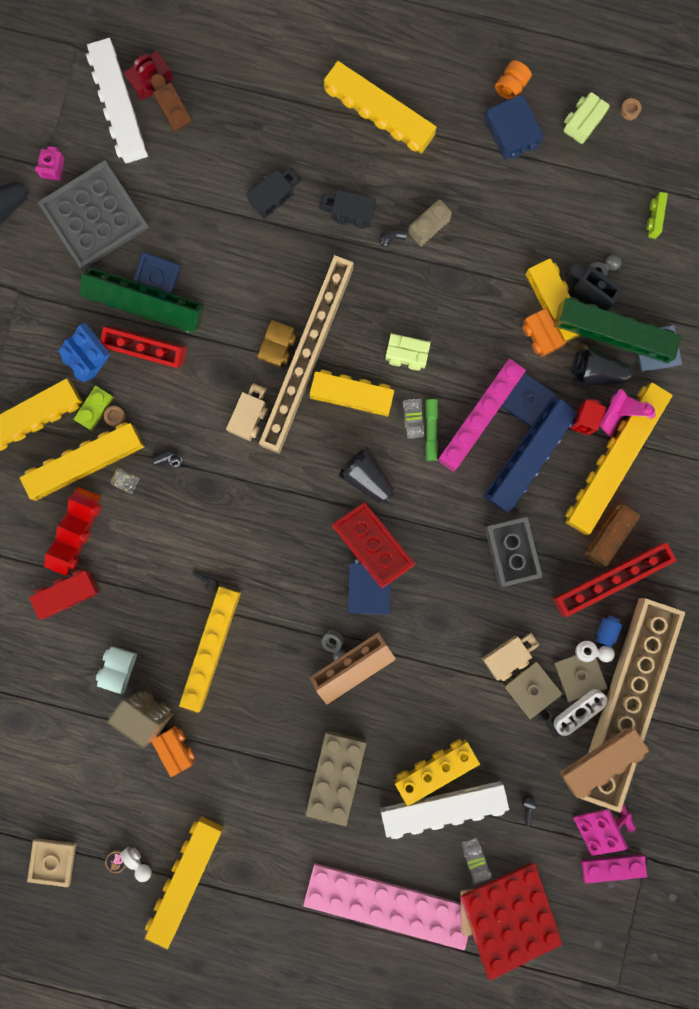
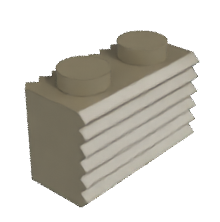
M439 199L409 225V235L420 246H423V243L429 241V238L435 236L438 230H441L444 225L449 223L451 211Z

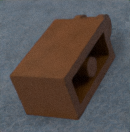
M160 74L153 75L152 85L155 89L153 96L175 133L191 124L192 120L171 83L166 84Z

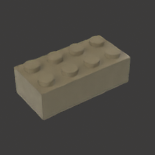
M139 691L121 702L108 723L144 748L160 735L174 714L170 712L171 708L162 702L159 704L153 700L155 697L151 693Z
M326 730L307 806V817L347 826L366 747L365 739Z

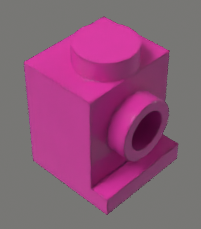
M48 146L47 150L41 149L38 166H36L35 171L41 178L60 181L65 158L59 152V149Z

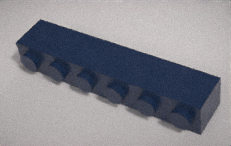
M551 398L483 497L499 510L510 513L517 506V501L521 495L528 490L532 479L539 474L543 463L551 457L552 450L562 441L566 430L573 425L578 413L562 399Z

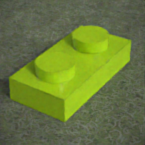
M660 192L651 201L650 211H652V216L647 223L649 238L656 239L662 232L668 193Z
M95 386L74 420L93 431L114 397Z

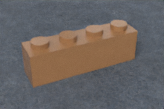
M378 632L309 678L316 692L327 705L396 659Z
M628 727L559 773L573 795L577 798H584L590 795L592 789L596 786H603L610 781L609 778L614 774L618 775L625 772L628 768L627 766L631 763L643 760L649 750L636 730Z

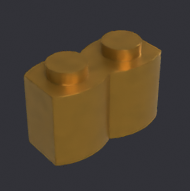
M271 320L258 353V360L279 368L283 364L286 365L290 357L288 349L290 345L294 346L297 338L295 328Z

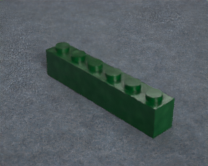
M89 267L82 273L79 296L85 297L89 301H97L105 304L107 307L118 308L128 314L142 316L147 320H155L165 326H173L187 333H195L201 324L203 303L93 267Z
M565 298L560 303L554 327L667 364L676 359L681 335L675 334L673 330H663L657 328L652 323H641L634 317H623L615 311H605L599 309L597 305L581 303L576 298Z

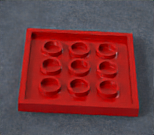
M532 862L460 895L486 976L489 980H493L562 945L536 865Z

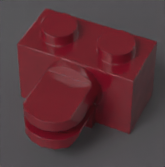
M157 51L151 55L145 54L140 56L133 64V67L124 72L127 82L141 101L151 97L153 92H155L152 85L153 75L160 74L166 84H169L173 79L169 67Z

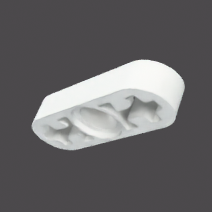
M598 689L591 690L555 718L553 723L555 729L562 736L570 735L606 707L607 697ZM595 697L599 698L600 701L598 703L595 702ZM579 708H584L585 714L583 716H575ZM561 723H566L567 727H562Z

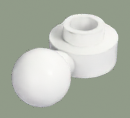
M590 641L579 643L575 650L577 658L582 662H590L596 657H599L603 662H610L615 656L614 650L611 647L602 646L600 649H597L596 645ZM584 648L590 649V655L584 653Z
M127 847L120 853L126 866L135 870V878L138 881L145 882L151 877V868L140 863L141 855L136 848Z

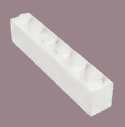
M107 38L87 44L89 53L86 56L90 66H94L95 69L92 75L95 83L100 86V90H97L101 102H105L106 105L103 111L107 121L110 120L112 124L109 130L112 138L117 140L118 145H115L118 157H122L125 163L148 157L111 39Z
M501 781L422 798L409 806L406 803L382 807L381 814L386 837L397 839L403 837L405 833L419 834L423 832V829L427 828L437 830L449 823H452V825L462 824L467 819L477 821L489 814L500 816L504 814V811L509 810L504 785Z

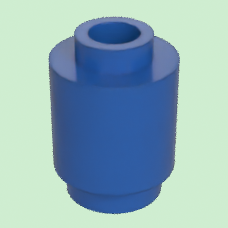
M609 615L607 619L603 618L596 634L598 636L596 641L612 647L613 643H616L623 626L619 624L620 619Z

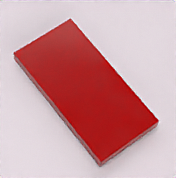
M365 502L332 524L334 530L381 589L415 565L414 561Z

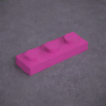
M643 854L581 860L584 883L647 877L645 856Z

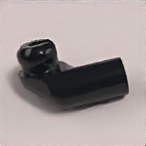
M389 228L381 233L379 243L381 246L388 247L390 241L394 238L406 240L408 230Z
M166 450L152 456L155 466L166 462L172 465V467L177 468L182 463L181 456L171 450Z

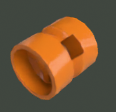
M511 61L504 71V76L501 75L495 85L496 91L507 100L519 96L523 90L522 87L526 86L532 76L531 71L523 63Z

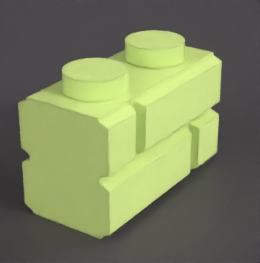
M592 92L586 98L582 97L576 105L577 111L575 113L571 112L564 121L566 123L564 132L574 137L580 144L586 141L609 108L608 103L602 99L600 100Z
M391 333L385 360L389 361L390 365L401 366V364H406L412 370H420L426 366L431 342Z

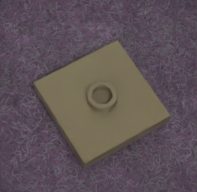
M587 650L584 653L590 655L591 651ZM576 655L554 662L568 702L582 698L591 690L598 689L602 691L607 689L596 658L590 662H582Z
M536 661L504 686L530 720L562 695Z

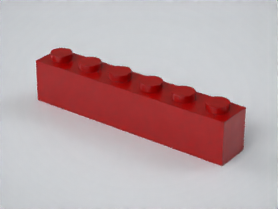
M667 542L659 543L552 599L560 615L568 617L677 560Z

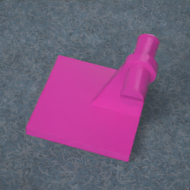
M619 389L618 393L612 396L610 407L607 412H604L599 426L608 437L612 438L625 415L645 416L653 419L656 415L655 408L647 402L641 403L628 397L624 390Z
M624 803L621 812H619L620 816L615 820L609 809L582 814L573 818L592 856L622 851L628 848L619 829L625 824L628 832L636 830V827L631 819L632 814L627 811Z

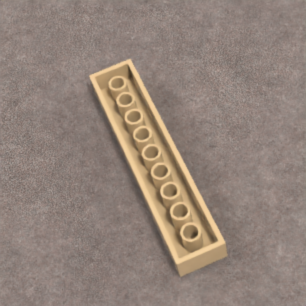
M646 598L638 599L607 694L608 702L606 707L602 709L588 753L628 727L635 729L644 742L685 612ZM631 763L627 766L628 768L625 772L618 775L614 774L609 778L610 781L603 786H596L592 789L590 795L584 798L580 797V799L621 812L636 763Z

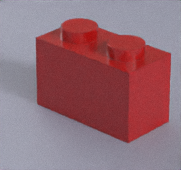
M595 399L584 401L577 407L576 412L578 414L569 429L589 436L598 430L606 407L602 406L601 402Z

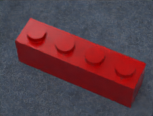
M112 325L103 327L100 340L106 349L175 368L184 365L188 347Z

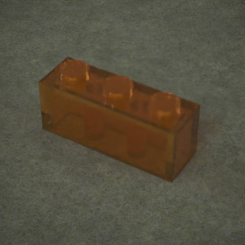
M625 504L618 505L584 556L600 567H607L641 515Z

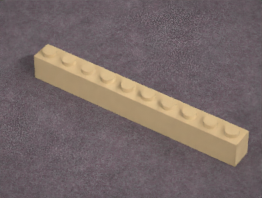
M334 255L259 442L263 448L279 454L281 452L353 272V262Z

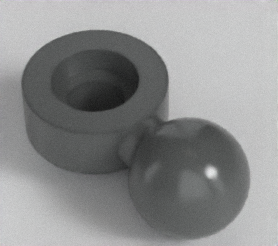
M612 254L606 258L604 264L594 262L591 266L599 269L604 276H607L608 270L614 271L620 268L622 260L618 255Z
M330 630L322 638V646L325 650L334 652L333 661H335L347 652L341 650L344 642L342 635L337 631Z

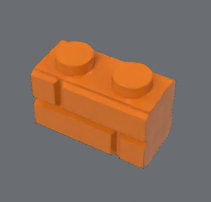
M548 308L527 317L522 326L527 337L530 336L533 341L532 348L534 352L540 354L541 358L562 348L566 344L559 329L554 327L555 322Z
M176 726L163 732L151 741L170 777L192 766L195 763L194 758H196L192 748H187L184 742L186 737L181 729L177 730Z

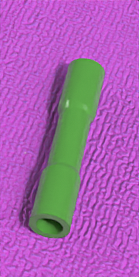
M436 399L426 400V461L438 460V400Z

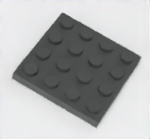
M105 160L38 202L81 270L149 228Z

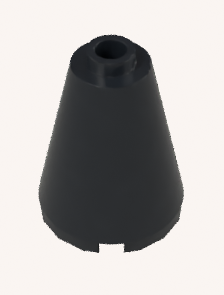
M17 181L0 185V225L27 200L26 195L29 193L23 183L19 184Z
M582 345L580 347L583 348L582 351L575 354L571 374H575V380L572 379L575 385L624 384L630 379L631 369H629L628 364L589 345Z
M368 447L355 454L346 463L347 469L344 470L342 468L338 473L342 480L379 503L382 501L386 503L393 496L392 485Z

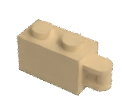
M253 383L248 394L242 392L226 428L229 433L251 441L252 437L256 438L260 429L257 425L260 419L263 420L268 410L265 408L266 403L262 401L267 388ZM254 392L260 394L258 399L253 397Z
M532 632L521 639L518 636H514L482 657V660L496 680L501 679L504 681L512 676L511 672L516 668L522 669L529 664L528 660L532 658L529 652L540 644ZM525 641H528L530 644L528 648H525L523 645Z

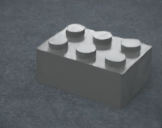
M528 517L484 527L499 587L543 577Z

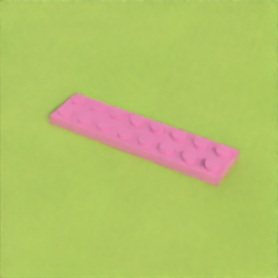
M314 863L303 906L465 950L468 936L461 934L460 902Z

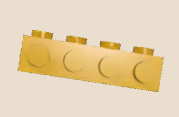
M461 739L454 741L450 744L451 748L435 752L432 755V759L428 761L422 760L414 765L415 768L411 771L404 770L396 776L397 779L394 780L395 785L407 806L480 765L466 740L461 741Z

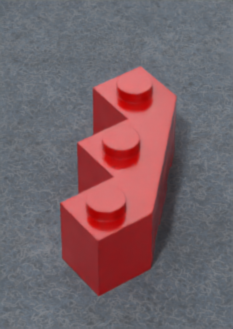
M80 487L75 490L69 498L67 514L57 526L56 540L45 553V568L67 576L71 569L75 570L84 543L90 537V529L93 522L101 511L102 505H99L101 496Z

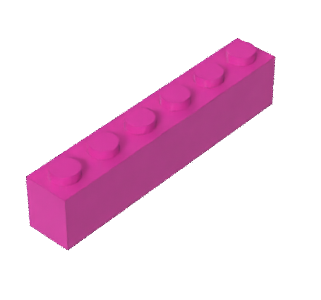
M509 358L439 457L438 462L453 472L458 468L526 371L524 368Z

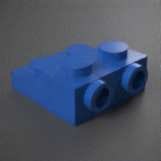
M86 323L79 325L73 336L66 339L58 351L62 356L63 363L69 365L74 371L75 378L82 382L95 378L110 356L108 350Z

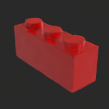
M77 570L71 573L72 577L67 580L61 578L54 581V586L46 589L44 586L35 590V595L30 596L29 599L38 619H46L99 594L100 591L91 571Z

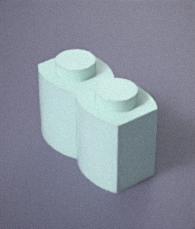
M116 646L106 649L103 656V661H105L104 667L99 669L96 676L97 686L119 694L124 693L137 653Z

